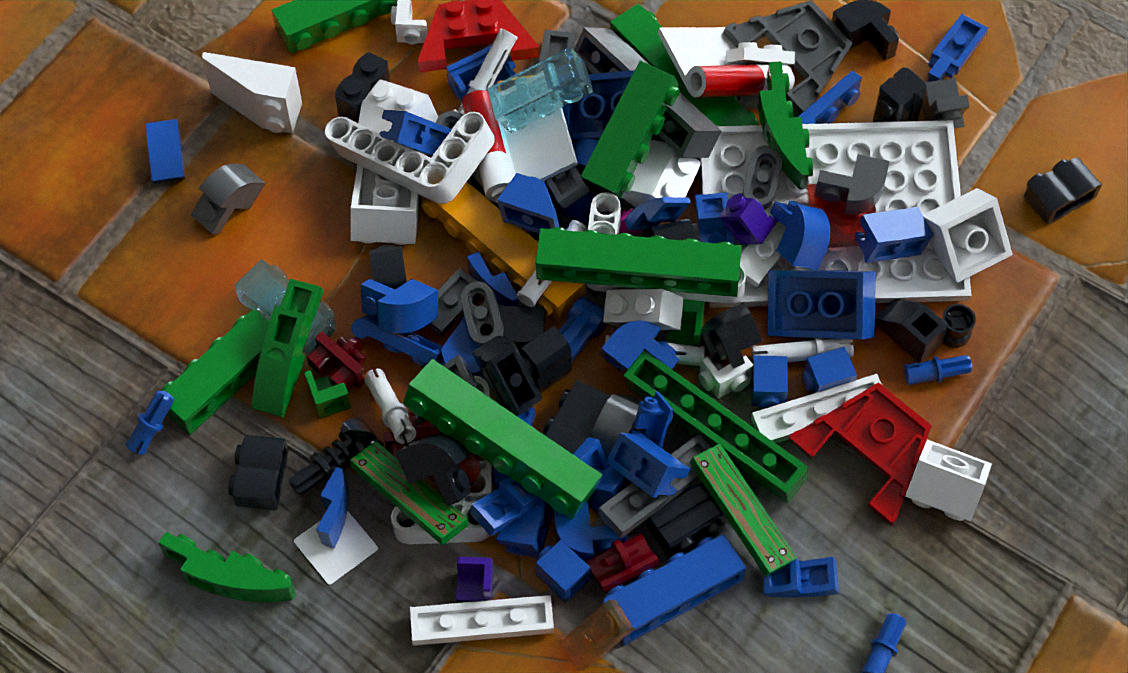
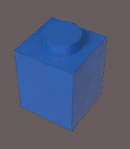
M845 347L808 357L805 370L802 372L804 386L807 391L812 390L813 394L855 381L857 377Z
M754 355L751 377V406H760L762 409L785 403L788 393L787 356Z
M562 540L553 547L551 545L545 547L537 556L536 575L565 603L590 581L591 567Z

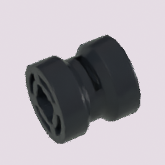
M950 305L945 309L941 318L949 325L943 344L950 348L963 347L971 337L976 323V316L966 305Z

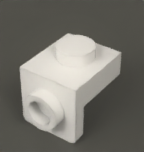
M398 0L397 6H392L391 24L395 25L397 42L408 44L424 43L427 36V23L425 20H412L411 0Z
M745 355L743 357L745 364L734 369L731 365H728L718 371L710 359L706 357L701 360L699 379L703 387L707 391L712 390L717 399L731 391L739 392L749 385L753 364Z

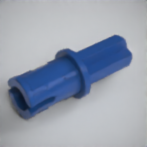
M968 355L942 360L935 356L932 360L926 362L904 364V376L908 386L935 380L940 383L944 377L967 374L972 371V362Z
M164 390L156 391L145 412L138 415V424L125 444L132 452L135 453L137 447H139L137 453L144 455L156 432L162 430V421L174 402L173 396Z
M889 613L886 616L877 639H872L871 641L872 650L861 673H885L891 658L895 657L898 653L896 646L906 626V619L896 613Z

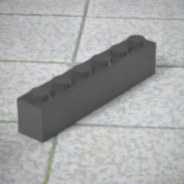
M584 27L572 53L593 74L631 71L636 69L640 60L647 63L613 30L606 28ZM679 92L673 106L668 105L663 114L665 122L658 136L681 158H709L722 131Z

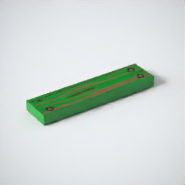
M377 441L350 460L352 469L442 546L469 526L468 518L453 505L447 507L444 498L422 479L409 484L398 459Z
M721 444L691 459V466L765 577L796 560L797 557Z

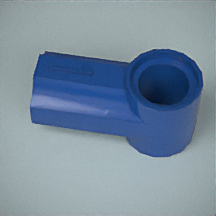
M581 296L574 303L568 314L567 321L559 330L570 345L572 353L571 358H569L570 362L574 361L592 337L597 338L608 325L603 322L605 309L585 296Z

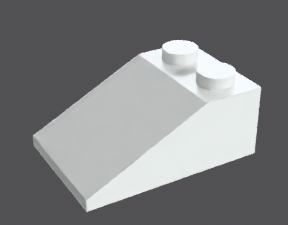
M203 52L202 60L212 94L263 129H268L274 133H293L302 105L295 67Z
M357 165L351 202V241H360L367 244L374 242L393 243L396 245L415 244L419 194Z

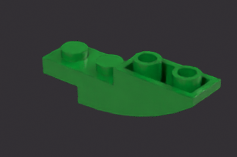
M782 61L769 62L766 74L767 90L759 91L757 102L760 125L768 147L776 150L782 158L783 172L798 189H806L808 177L813 176L812 157L806 156V148H809L810 143L808 129H803L802 117H793L792 101H786L785 92H789L788 73H783Z
M290 278L280 307H274L266 331L255 377L252 409L284 418L306 357L302 351L324 293L320 286Z
M167 531L158 542L164 556L183 565L180 571L185 582L203 591L226 598L250 602L291 601L296 596L293 583L291 582L292 579L289 575L279 569L268 570L262 566L260 560L248 553L242 556L232 551L225 561V558L214 550L208 549L205 552L195 547L196 543L183 534H178L176 537Z

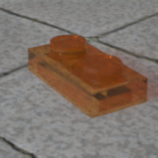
M608 600L566 635L560 643L576 670L583 671L634 630L617 600Z

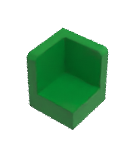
M683 299L680 330H668L667 343L700 347L705 301Z
M311 370L304 372L309 392L320 419L351 409L349 394L344 383L332 386L328 376L314 380Z

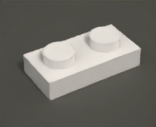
M743 42L738 43V48L726 50V63L764 65L769 64V62L782 61V64L785 65L795 64V52L782 51V45H764V49L757 48V43Z

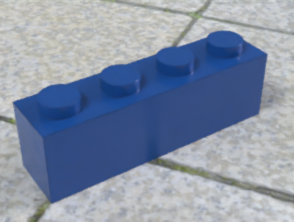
M725 534L715 539L713 536L703 539L696 545V549L685 555L683 552L669 558L665 566L656 571L648 569L642 572L632 584L626 587L623 585L614 587L605 595L606 598L603 599V613L623 646L744 580L746 567Z

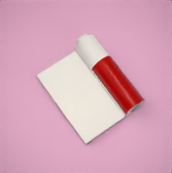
M659 28L657 31L691 96L695 98L759 96V91L767 90L766 74L768 64L746 65L726 63V50L737 47L723 33L725 28ZM782 64L783 73H788L790 91L794 85V75L788 65Z
M550 70L496 97L488 91L477 90L468 93L462 99L464 114L469 112L480 113L495 137L493 146L478 165L484 193L488 200L498 203L497 199L516 173L545 181L578 165L554 77Z

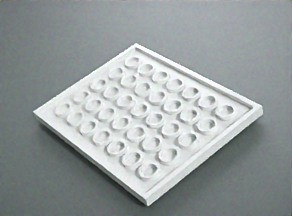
M953 120L802 124L803 129H808L810 143L809 148H806V156L812 157L813 176L808 177L806 189H798L781 169L774 201L764 212L768 216H773L770 214L774 202L788 204L789 201H795L804 206L822 209L826 213L830 224V241L818 270L876 271L875 303H890L895 299L912 302L969 301L972 296L970 277L956 283L930 243H928L923 253L918 256L866 263L864 254L855 237L856 232L862 231L866 238L865 230L860 223L863 214L918 207L922 215L961 196ZM761 125L717 126L722 132L709 158H700L702 194L727 193L729 200L735 194L743 193L752 154L760 148H769ZM857 154L890 161L881 197L874 207L864 213L856 215L844 214L846 202H828L819 196H814L820 170L852 177ZM768 165L760 166L765 171L771 169ZM761 193L753 194L757 199L764 197ZM777 222L778 224L786 228L781 222ZM733 236L734 245H741L742 253L749 244H739ZM784 257L773 268V270H814L792 266ZM768 276L758 288L746 280L744 295L738 302L732 304L709 302V308L734 307L743 302L747 307L768 306Z

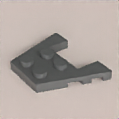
M812 0L779 9L772 15L765 17L759 15L749 18L748 22L737 25L736 22L728 24L723 32L737 48L738 43H755L766 36L773 45H782V51L795 52V64H792V66L805 80L786 93V101H792L793 109L798 115L815 103L852 46V42Z

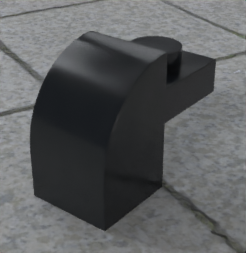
M855 0L833 11L832 22L852 42L851 48L868 40L885 61L896 55L899 36L896 29L888 25L891 10L885 5L873 0Z
M383 245L376 248V250H369L374 281L392 289H397L407 282L402 246Z
M744 302L715 315L704 324L701 330L713 362L722 361L727 358L733 369L745 364L741 350L762 342L752 314Z
M439 434L429 435L411 442L395 452L409 484L433 475L447 507L460 502L471 493L468 475L459 466V463L469 455L463 446L451 437Z

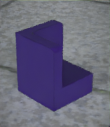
M457 557L456 603L492 600L494 574L492 558Z

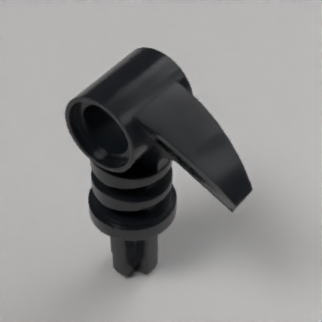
M362 418L349 419L340 428L341 431L338 438L341 442L336 439L331 443L332 449L328 446L323 448L322 453L324 455L322 456L319 453H313L310 456L312 463L290 478L289 484L296 494L303 495L322 480L328 482L336 467L342 469L343 472L346 470L345 464L351 467L350 460L375 441L383 446V442Z

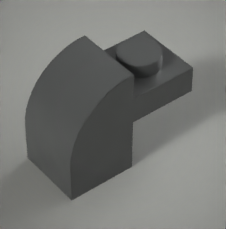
M956 78L926 82L927 87L922 102L925 121L953 120L954 129L965 127L962 114L970 106L967 95L959 96Z
M857 154L852 177L820 170L814 196H819L828 202H846L844 214L856 215L864 213L874 207L879 201L890 161Z
M245 164L224 165L209 175L199 187L204 194L191 215L211 234H219L235 208H251L265 182Z
M621 393L618 396L612 394L595 423L590 438L599 439L606 459H608L620 432L631 434V431L636 430L633 424L641 401L634 396Z

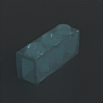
M571 47L488 88L495 119L510 133L521 130L528 124L542 117L549 116L556 110L570 103L577 102L593 92L585 62Z
M261 259L234 286L238 300L251 311L256 309L270 321L274 307H280L289 280L280 267L277 265L270 266ZM323 301L319 304L303 348V352L307 355L316 347L315 337L321 331L330 337L337 330L334 320L335 313Z

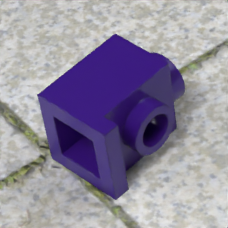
M741 193L732 196L727 201L726 208L719 215L721 221L739 244H762L778 222L775 216H768L764 212V207L759 201L754 198H745Z

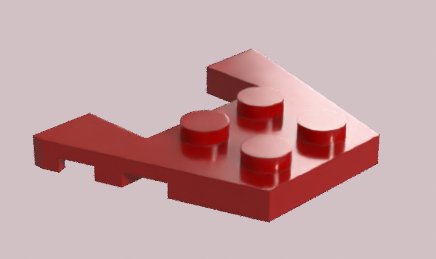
M501 0L451 1L445 4H438L418 57L419 72L447 69L445 49L492 44L500 28L518 37L510 51L512 61L539 58V47Z
M878 382L844 402L840 407L817 418L813 423L801 430L795 431L790 435L788 441L811 460L833 434H836L889 478L867 506L892 525L897 519L932 425Z

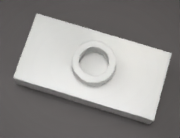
M778 223L762 244H749L741 253L740 265L745 270L746 280L757 288L768 276L769 270H773L782 258L776 249L786 228Z

